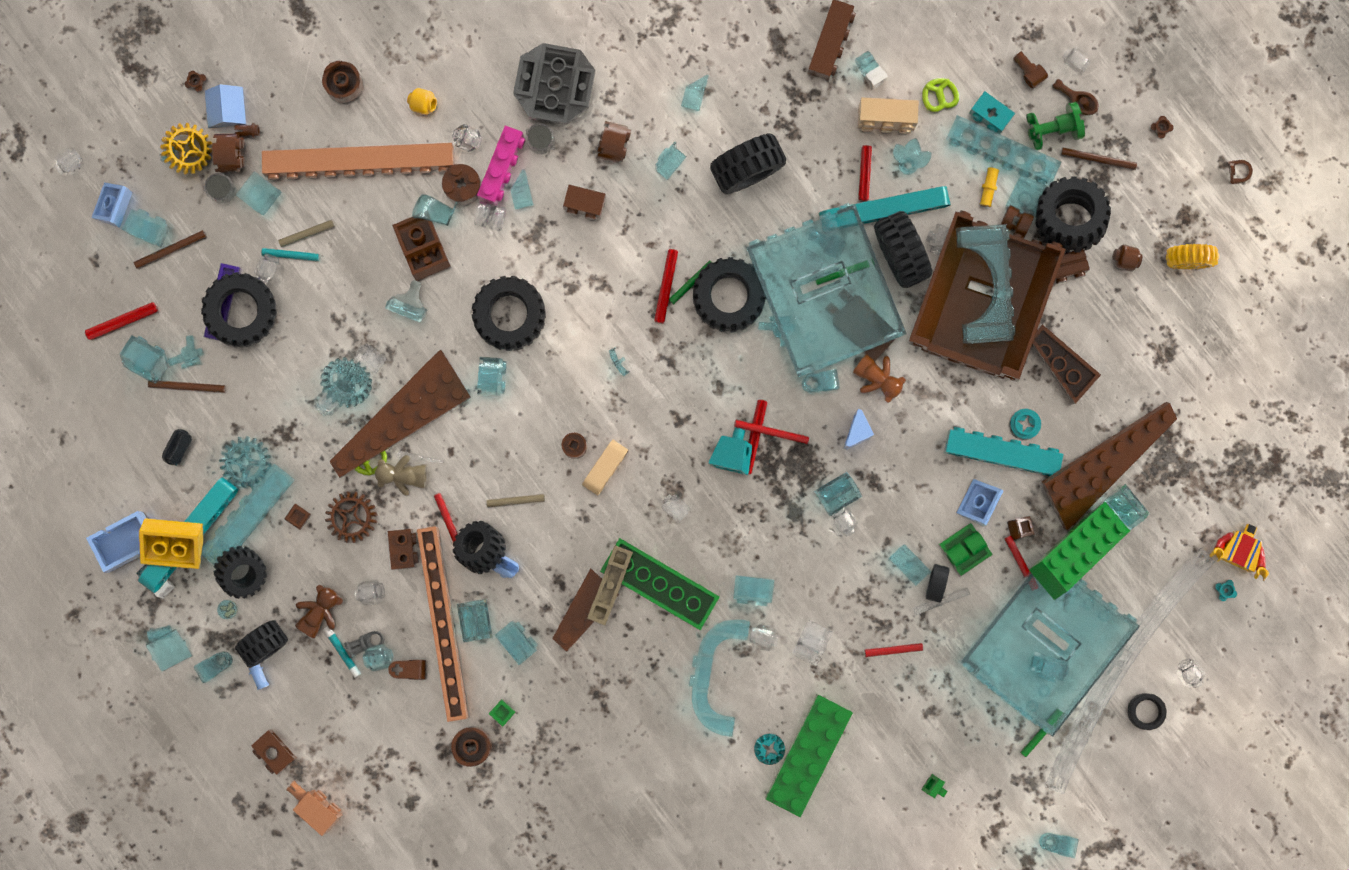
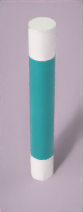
M328 626L324 628V633L354 678L359 676L361 672L349 657L333 630H330Z

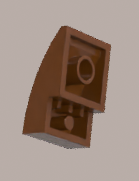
M428 211L392 225L415 281L451 267Z

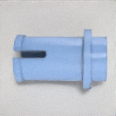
M260 664L249 668V675H252L257 690L269 685L262 671L263 667Z

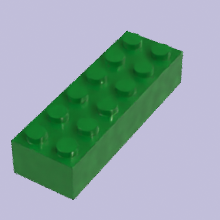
M1103 502L1084 517L1037 561L1029 571L1055 600L1068 592L1130 530L1110 506Z
M619 538L615 546L633 552L622 585L701 630L720 596ZM612 551L600 570L603 574L606 571Z
M817 694L765 796V800L801 817L853 712Z

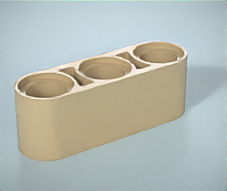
M613 439L585 478L582 486L598 496L629 450Z

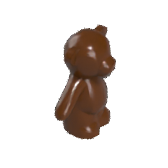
M322 585L316 587L318 592L316 602L302 601L296 603V608L310 610L295 624V627L314 639L320 630L323 619L326 620L328 628L334 630L335 623L329 609L343 603V599L338 597V594L333 589L323 587Z

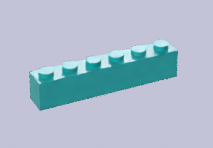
M954 427L953 430L950 429L948 431L944 449L945 454L1051 476L1061 470L1064 454L1059 453V449L1048 448L1044 450L1040 449V445L1029 443V446L1021 445V441L1010 439V442L1002 440L1003 437L991 435V438L984 437L982 432L973 431L972 434L966 433L965 429Z

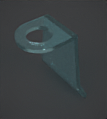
M422 194L413 208L412 217L448 226L458 202H455L452 209L435 198Z

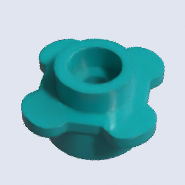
M1232 580L1216 584L1215 589L1219 593L1220 601H1226L1228 598H1235L1237 596Z

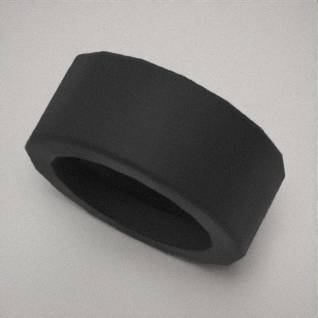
M934 564L926 591L927 600L938 603L942 601L948 581L949 567Z
M1142 693L1136 695L1128 705L1129 720L1140 729H1157L1166 719L1167 709L1165 703L1154 694ZM1144 700H1150L1158 707V716L1151 723H1143L1136 715V707Z

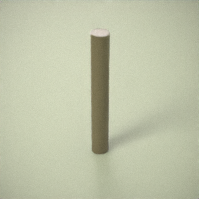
M331 219L279 239V244L283 247L332 228L334 223Z
M544 494L491 499L487 500V507L545 502Z

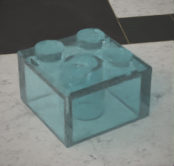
M131 335L119 353L123 367L154 384H157L168 368L165 351L159 346L155 345L153 347L149 345L148 341L140 336L137 338Z

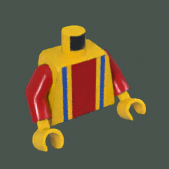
M1246 524L1243 533L1239 531L1228 532L1217 540L1214 550L1209 554L1210 557L1216 555V558H1218L1217 562L1223 560L1248 572H1255L1256 570L1254 574L1255 579L1261 575L1263 581H1265L1269 574L1266 569L1264 548L1261 546L1262 542L1253 538L1257 527Z

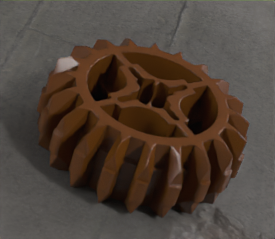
M347 491L345 498L341 493L339 494L340 501L333 498V501L336 503L335 506L328 504V507L332 508V512H325V514L331 515V518L325 519V522H332V524L327 526V529L331 530L334 528L335 530L331 535L335 536L339 533L337 537L339 541L344 536L345 543L349 542L350 537L352 543H356V537L363 541L362 534L369 537L370 534L367 530H375L370 524H377V520L372 519V517L378 514L376 512L371 513V510L376 507L375 505L368 506L371 503V499H367L364 502V494L358 498V492H354L353 497H351V493ZM347 502H356L350 510L345 511L340 508ZM361 505L366 511V522L359 517ZM352 512H354L353 516L355 517V519L359 520V522L351 520V522L349 523V518L347 517V515L343 513L352 514ZM337 513L344 519L342 529L337 524ZM354 524L362 526L355 533H346Z

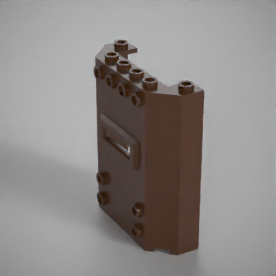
M955 211L908 344L921 347V350L928 354L1001 379L1006 377L1018 382L1066 249L1056 242L1047 243L1046 246H1043L1042 242L1032 239L1029 241L1024 239L1023 235L1013 233V235L1008 234L1005 229L988 227V224L983 221L973 222L974 217H971V214L966 211ZM970 281H974L1009 293L1007 301L972 290L968 286Z

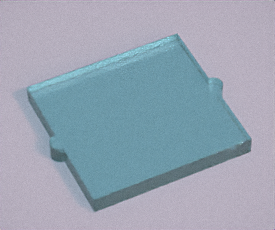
M177 629L146 644L147 649L152 655V660H155L161 672L192 656L186 646V641L181 638Z

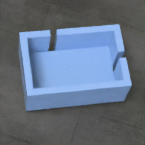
M137 511L106 527V531L100 530L86 538L103 572L110 573L140 557L139 530L144 519H147L144 512Z

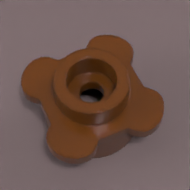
M190 71L185 87L201 92L206 76Z
M1160 116L1156 123L1151 124V130H1154L1161 139L1174 129V126L1165 116Z

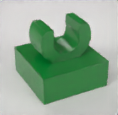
M501 699L490 711L489 715L503 727L516 711Z
M931 774L921 789L934 799L937 794L944 798L948 792L942 788L945 782L934 774Z

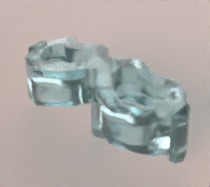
M616 347L609 350L610 357L619 372L625 376L630 373L621 365V362L626 359L624 357L618 359L615 351Z

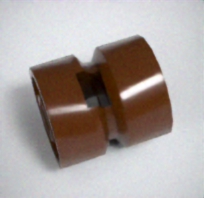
M1009 205L1000 228L1006 231L1013 230L1014 233L1023 235L1025 238L1034 215L1027 212L1020 213L1019 208ZM1014 217L1019 218L1016 225L1012 224Z
M569 433L562 440V450L567 457L579 459L585 455L587 442L581 434Z

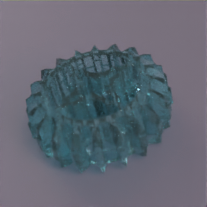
M344 357L342 361L337 358L334 362L331 361L328 366H325L324 372L321 374L320 386H323L322 393H328L326 399H333L332 404L337 401L339 402V407L343 404L347 408L351 404L355 407L358 403H363L370 395L369 392L372 390V379L369 378L370 372H365L366 366L361 367L360 361L356 364L353 358L348 361ZM337 373V381L334 382L333 374ZM357 383H359L360 390L358 392L355 391V385Z
M248 436L245 437L244 442L242 437H238V444L236 441L231 440L232 447L229 445L225 446L228 452H221L225 459H219V462L225 463V465L220 467V470H227L222 474L223 477L230 476L227 481L229 483L234 481V486L236 487L239 486L240 482L242 488H246L247 482L250 488L254 486L253 481L260 485L261 483L258 478L260 477L265 480L266 476L263 473H270L266 466H272L271 462H266L267 459L271 458V455H265L269 449H261L264 443L259 442L257 444L256 438H253L250 443V437ZM244 447L240 457L232 459L234 453ZM250 447L258 452L260 460L252 459ZM244 458H246L247 460L253 463H249V465L245 467V465L239 462H242V460H245ZM231 464L240 467L241 478L233 472ZM259 466L257 472L247 478L251 468Z

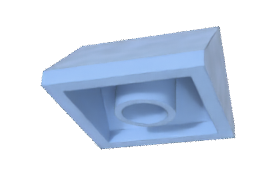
M219 84L205 90L208 128L246 125L243 87Z
M104 182L91 218L120 228L133 192L125 186Z
M860 409L854 414L843 449L848 450L874 435L864 413Z
M973 479L957 513L981 526H986L1003 490Z

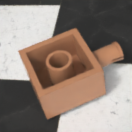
M294 780L290 784L291 786H288L286 791L299 800L293 811L321 836L327 834L343 816L340 813L341 808L335 803L330 804L326 800L327 796L322 791L312 790L306 792Z

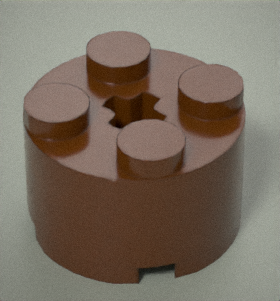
M334 61L325 68L322 85L330 98L338 103H348L360 95L363 90V81L357 68L352 63ZM341 79H343V80L345 81L344 84H341V83H340V80H341Z
M605 121V128L601 133L597 150L600 153L597 154L596 158L614 163L623 162L627 148H624V144L629 141L631 130L628 129V126Z
M214 134L213 138H217L216 143H212L213 165L218 167L214 169L215 172H240L245 167V157L242 156L241 148H244V137H239V134Z
M452 165L442 178V188L447 198L459 206L468 205L478 199L477 193L481 186L478 173L469 165ZM464 182L466 186L459 188L458 184Z
M479 727L464 728L452 740V754L455 760L463 766L473 767L480 765L491 753V738L486 731ZM474 742L476 750L469 751L467 744Z

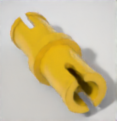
M987 168L985 183L982 184L983 192L979 205L992 207L994 191H997L996 182L999 169Z

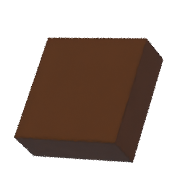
M295 503L284 519L301 530L312 514Z

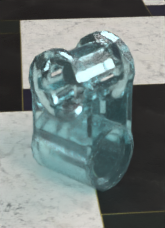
M837 369L807 375L802 381V388L808 393L840 389ZM810 379L816 383L813 388H811V385H807Z
M223 651L201 661L193 668L204 684L230 667L233 658L230 653ZM224 657L225 661L223 664H220L219 661Z
M1044 833L1040 836L1039 844L1044 850L1071 858L1076 856L1079 839L1052 833ZM1047 840H1052V841H1053V845H1052V844H1046V841H1047Z

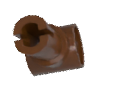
M1022 51L1014 57L1013 60L1023 70L1024 81L1031 89H1034L1048 78L1046 70L1040 64L1031 63Z

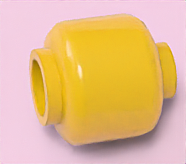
M416 88L408 95L407 103L411 111L428 115L435 110L437 99L432 91Z

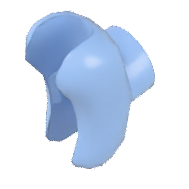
M506 556L501 557V563L496 565L494 571L503 578L514 577L519 570L518 563Z

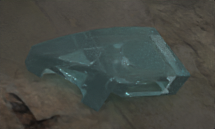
M704 75L686 87L681 106L700 110L709 75Z
M522 169L510 190L515 209L533 205L526 171Z

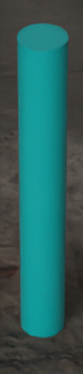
M262 248L261 251L262 256L319 261V254L267 248Z

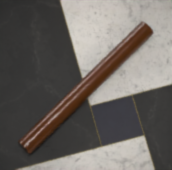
M1064 147L1061 150V155L1132 170H1136L1137 167L1136 162Z
M202 230L133 263L136 269L205 238L206 234Z
M148 380V388L225 393V385Z

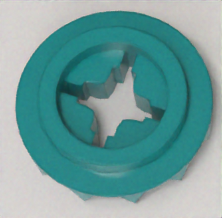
M1020 409L1012 416L1010 427L1014 435L1020 439H1030L1039 433L1041 419L1031 409ZM1028 416V423L1033 427H1026L1023 432V425L1018 421H1025Z
M774 734L762 735L755 743V756L763 764H776L784 757V742ZM773 742H775L773 749L775 750V752H777V754L769 753V755L765 757L767 750L762 745L770 746Z

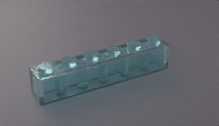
M274 464L267 467L263 473L265 476L262 480H257L251 487L253 491L249 496L245 495L239 502L240 507L228 515L227 523L224 526L221 525L214 534L216 536L214 539L207 541L202 549L204 551L201 555L212 564L218 563L217 558L218 556H223L222 552L224 550L228 552L230 547L237 549V546H242L295 481L280 466Z

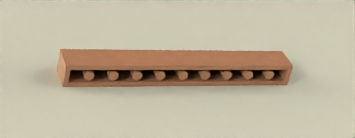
M452 143L262 151V174L268 177L269 180H278L279 177L287 176V179H297L298 176L317 178V175L336 177V174H344V176L351 177L355 176V173L372 176L376 172H382L383 175H392L393 172L401 171V174H411L412 171L431 173V170L446 172L454 165V146Z
M437 526L417 529L447 722L467 719L469 716L439 529Z

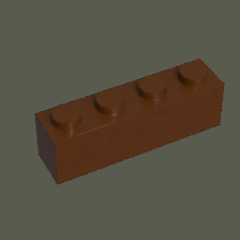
M832 0L807 74L828 81L830 76H835L838 67L835 65L836 59L841 58L844 50L841 44L843 40L847 41L850 30H847L848 24H853L856 13L853 12V5L839 0Z

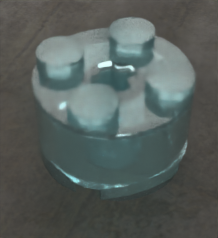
M479 357V362H483V364L479 363L477 388H481V390L477 391V395L500 396L504 394L505 380H502V375L506 373V361H503V358Z

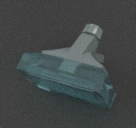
M415 280L411 281L409 290L406 293L392 296L387 301L385 308L421 322L427 313V309L423 307L419 300L421 283Z

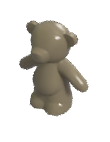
M409 455L403 456L395 467L385 463L383 459H379L375 470V478L378 481L377 485L378 487H383L385 484L394 482L399 491L407 496L409 495V490L404 484L425 488L427 464L419 466L406 465L410 460Z

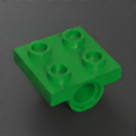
M969 523L938 544L960 576L993 555L986 541L976 531L972 523Z

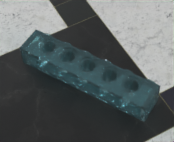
M958 115L946 138L950 145L954 147L961 146L972 155L979 154L987 162H997L1005 170L1019 172L1018 175L1028 179L1030 177L1035 179V182L1041 186H1050L1061 165V161ZM964 133H969V134H971L972 137H973V140H971V141L965 140L964 137H963V134H964ZM981 141H987L990 144V148H983ZM998 149H1005L1007 156H1000ZM1021 156L1025 161L1024 164H1018L1015 157ZM1039 164L1042 171L1036 172L1033 169V165Z

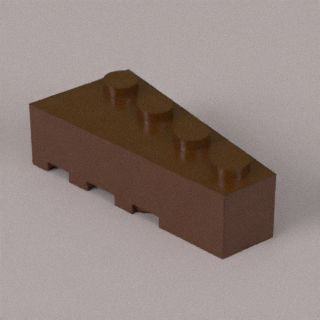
M1043 324L1039 326L1032 346L1073 404H1076L1101 374Z
M591 568L552 638L566 652L595 622L587 619L602 578Z

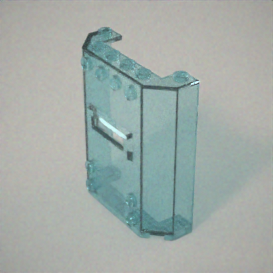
M849 203L839 206V210L835 214L825 213L820 216V220L813 222V219L805 221L800 228L790 227L784 230L785 234L777 236V233L766 237L767 241L763 240L760 242L759 239L749 242V246L746 247L797 378L907 334L855 204L850 206ZM838 271L840 280L808 293H802L800 286Z
M1029 572L958 663L1032 724L1040 727L1046 734L1053 737L1140 626L1136 623L1138 620L1131 614H1120L1117 611L1119 608L1110 601L1108 603L1102 599L1103 595L1095 589L1091 591L1086 587L1088 583L1082 578L1068 592L1053 600L1032 573ZM1037 619L1070 644L1065 651L1032 626Z

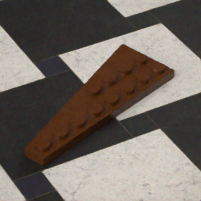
M439 350L329 461L339 478H342L471 398L442 350Z
M1163 403L1041 482L1064 529H1070L1177 420L1170 403Z

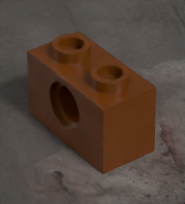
M272 729L268 730L251 745L254 749L252 750L253 754L258 759L262 758L266 762L265 767L271 774H280L297 759ZM270 748H274L277 751L275 759L270 758L268 755Z

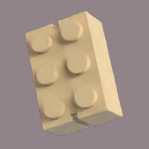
M861 97L858 105L857 128L862 129L864 132H872L873 129H878L883 133H891L892 130H897L902 134H910L918 124L919 100Z

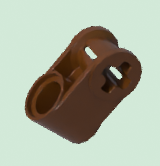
M426 660L394 661L389 665L388 671L393 678L425 680ZM397 664L403 668L399 675L393 672V668H396Z

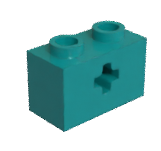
M984 91L969 114H971V118L974 121L985 124L988 131L1000 135L1015 115V112ZM993 112L994 115L991 118L988 117V114Z

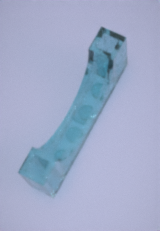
M1006 224L956 228L957 248H967L979 254L988 264L994 283L992 300L984 314L971 323L962 324L963 344L1013 340L1016 330L1015 326L1012 325L1014 307L1011 305V298L1013 297V288L1010 286L1012 270L1008 263V259L1011 257L1010 248L1007 247L1009 229H1006Z

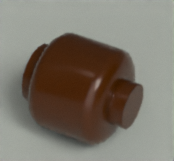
M1125 244L1115 249L1112 255L1115 266L1127 271L1138 269L1143 258L1138 248Z

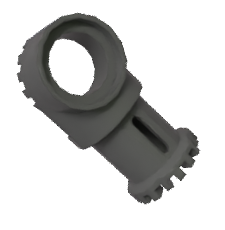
M372 631L360 636L357 640L345 642V649H348L346 651L349 657L353 658L354 655L363 651L368 652L380 648L385 642V637L379 631ZM373 634L380 636L381 641L378 645H373L370 641Z

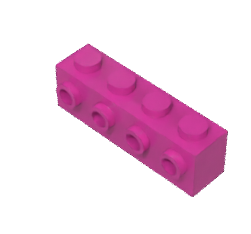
M504 126L477 193L479 200L497 206L498 201L501 202L504 196L503 188L505 184L509 183L511 178L512 166L515 167L518 161L517 153L519 149L523 148L525 143L522 131Z

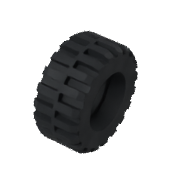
M767 133L747 140L724 152L712 161L710 170L721 192L731 194L754 185L779 171L785 166L786 157L776 136Z
M1071 176L1070 179L1063 177L1060 178L1059 182L1053 181L1050 183V186L1046 187L1039 197L1035 216L1036 227L1039 228L1038 233L1041 237L1045 236L1044 241L1046 243H1059L1062 245V248L1066 249L1065 252L1068 253L1070 250L1078 253L1083 248L1084 250H1089L1092 244L1097 245L1106 234L1111 215L1110 200L1105 196V191L1102 188L1098 189V184L1095 182H1087L1088 179L1083 177L1082 180L1077 179V176ZM1065 204H1077L1089 212L1091 219L1082 225H1068L1057 217L1055 210Z
M899 211L877 221L874 225L877 240L899 285L902 288H909L930 278L933 270L928 254L907 213Z
M728 257V259L719 258L716 262H710L705 269L700 271L694 283L693 304L697 314L710 328H716L720 332L730 331L732 333L740 329H746L747 326L752 325L760 316L765 304V283L762 281L761 274L754 269L752 264H747L744 262L745 260L740 258L739 260L733 259L734 257ZM723 278H735L741 281L747 290L746 303L736 312H723L712 302V288Z
M239 272L232 275H223L221 279H216L212 282L213 285L207 288L205 291L206 295L202 299L201 314L203 315L205 326L216 339L226 345L248 347L251 344L259 343L263 337L268 336L270 329L274 327L275 318H277V305L272 292L266 284L257 277L247 273L240 274ZM237 292L250 295L257 304L255 320L243 328H235L228 325L221 314L223 301L229 295Z
M500 276V279H492L489 284H484L481 287V291L474 297L475 302L472 303L474 326L481 338L496 349H505L506 351L523 349L524 346L532 344L533 340L539 337L541 329L544 328L546 311L543 299L537 289L523 278ZM505 296L519 298L527 309V317L524 324L513 331L499 329L491 318V310L494 303Z

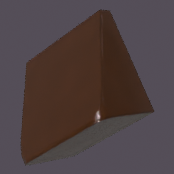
M1030 516L1007 522L1013 540L1035 535Z

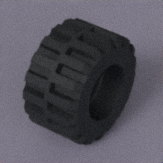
M473 521L472 524H466L464 529L461 528L459 530V535L456 534V541H453L455 548L452 550L455 554V559L473 573L483 574V572H490V569L494 570L496 565L501 563V557L505 555L503 551L506 550V545L504 544L505 539L502 537L503 535L484 521ZM483 542L481 549L475 553L477 547Z
M237 546V549L230 547L228 552L224 550L222 552L223 556H218V563L214 564L216 570L213 573L216 577V582L230 597L234 596L236 599H239L241 596L245 599L249 594L252 597L255 595L254 592L256 590L258 592L261 590L260 585H264L266 582L263 579L267 577L265 572L267 569L264 562L255 551L246 546L244 548ZM240 565H249V570L243 578L238 580L231 579L235 568Z
M272 620L262 624L243 637L236 644L235 650L247 667H253L280 650L287 643L288 638L276 620Z

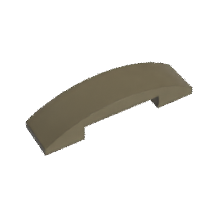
M614 546L587 619L606 625L633 552Z

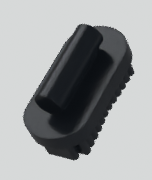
M177 429L173 432L162 453V459L165 463L175 466L180 464L186 449H188L193 440L186 430Z

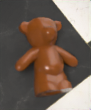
M866 354L853 371V374L872 382L860 388L861 393H868L881 388L885 395V401L888 403L901 393L903 384L906 382L904 377L896 378L889 376L890 358L888 356L884 357L883 369H881Z

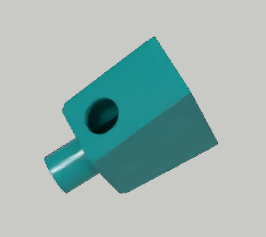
M734 428L732 437L721 436L709 460V464L717 469L748 475L752 445L743 440L746 431Z

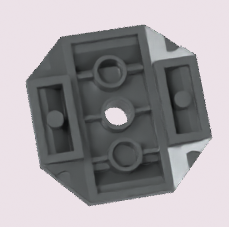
M542 43L520 56L513 94L529 118L567 125L589 108L596 70L581 50ZM554 81L560 83V86L556 89L550 87V84Z

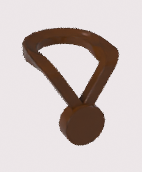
M1245 160L1228 161L1231 184L1243 183L1251 178L1253 168L1249 162ZM1236 164H1244L1248 167L1249 174L1247 177L1234 178Z

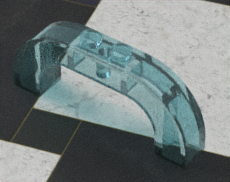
M728 620L717 624L706 633L699 646L698 656L693 657L692 667H695V675L690 676L689 686L693 687L692 705L694 712L706 728L719 735L733 736L735 717L716 713L708 703L707 694L714 651L726 639L747 640L750 621Z

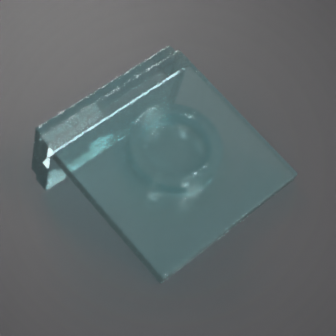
M674 142L669 149L665 148L657 159L659 161L655 164L656 171L667 180L687 157L677 149V142Z
M254 171L237 192L236 196L264 216L282 192Z
M1021 175L1006 206L1012 205L1019 208L1020 213L1027 212L1035 216L1039 197L1047 186Z

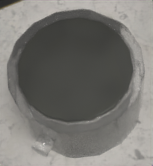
M537 123L526 129V141L532 152L546 154L556 148L554 146V133L548 125Z
M223 173L210 175L206 179L205 184H203L206 195L219 204L229 202L237 193L234 182Z

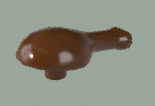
M1057 79L1052 85L1055 90H1060L1067 95L1071 102H1077L1082 114L1093 115L1098 112V101L1091 93L1074 91L1064 85L1060 79Z

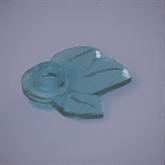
M916 138L910 140L905 147L896 144L893 151L894 158L899 162L900 171L906 175L915 173L917 168L925 167L929 163L932 154L930 151H921L920 144ZM905 163H910L912 167L907 169Z

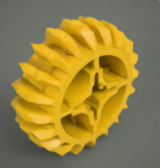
M181 123L177 125V128L172 126L170 128L171 132L166 131V137L161 139L165 144H161L160 149L166 150L161 153V156L168 157L164 160V163L170 161L172 164L169 168L172 169L176 166L177 173L183 169V174L186 175L189 169L190 173L194 174L195 168L201 171L202 166L206 167L208 165L206 160L211 159V156L207 153H212V149L208 148L212 142L205 141L209 137L208 134L202 136L203 129L201 128L199 131H196L197 125L195 124L192 128H190L189 123H186L184 128ZM178 135H188L185 141L173 140ZM194 138L198 141L201 151L195 147L193 143ZM188 143V149L190 150L184 155L185 148L182 147H184ZM172 147L178 151L179 159L173 154ZM188 156L199 157V160L196 162L185 163Z
M1207 244L1174 246L1167 249L1166 254L1167 265L1173 269L1210 268L1216 266L1219 259L1217 247Z

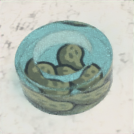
M224 600L218 605L217 612L223 619H232L236 616L238 607L235 602Z

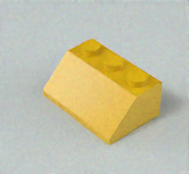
M144 519L139 530L140 564L199 569L203 546V524Z

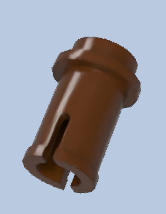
M255 123L251 125H235L234 130H242V132H235V134H239V137L252 136V138H256V136L260 135V127Z

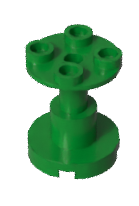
M1077 102L1067 103L1066 114L1055 116L1054 121L1043 124L1038 123L1034 113L1026 114L1028 125H1030V129L1027 130L1030 140H1033L1036 151L1041 150L1043 147L1042 135L1054 132L1061 135L1071 132L1074 140L1085 137L1084 120L1080 119L1079 114L1082 113Z

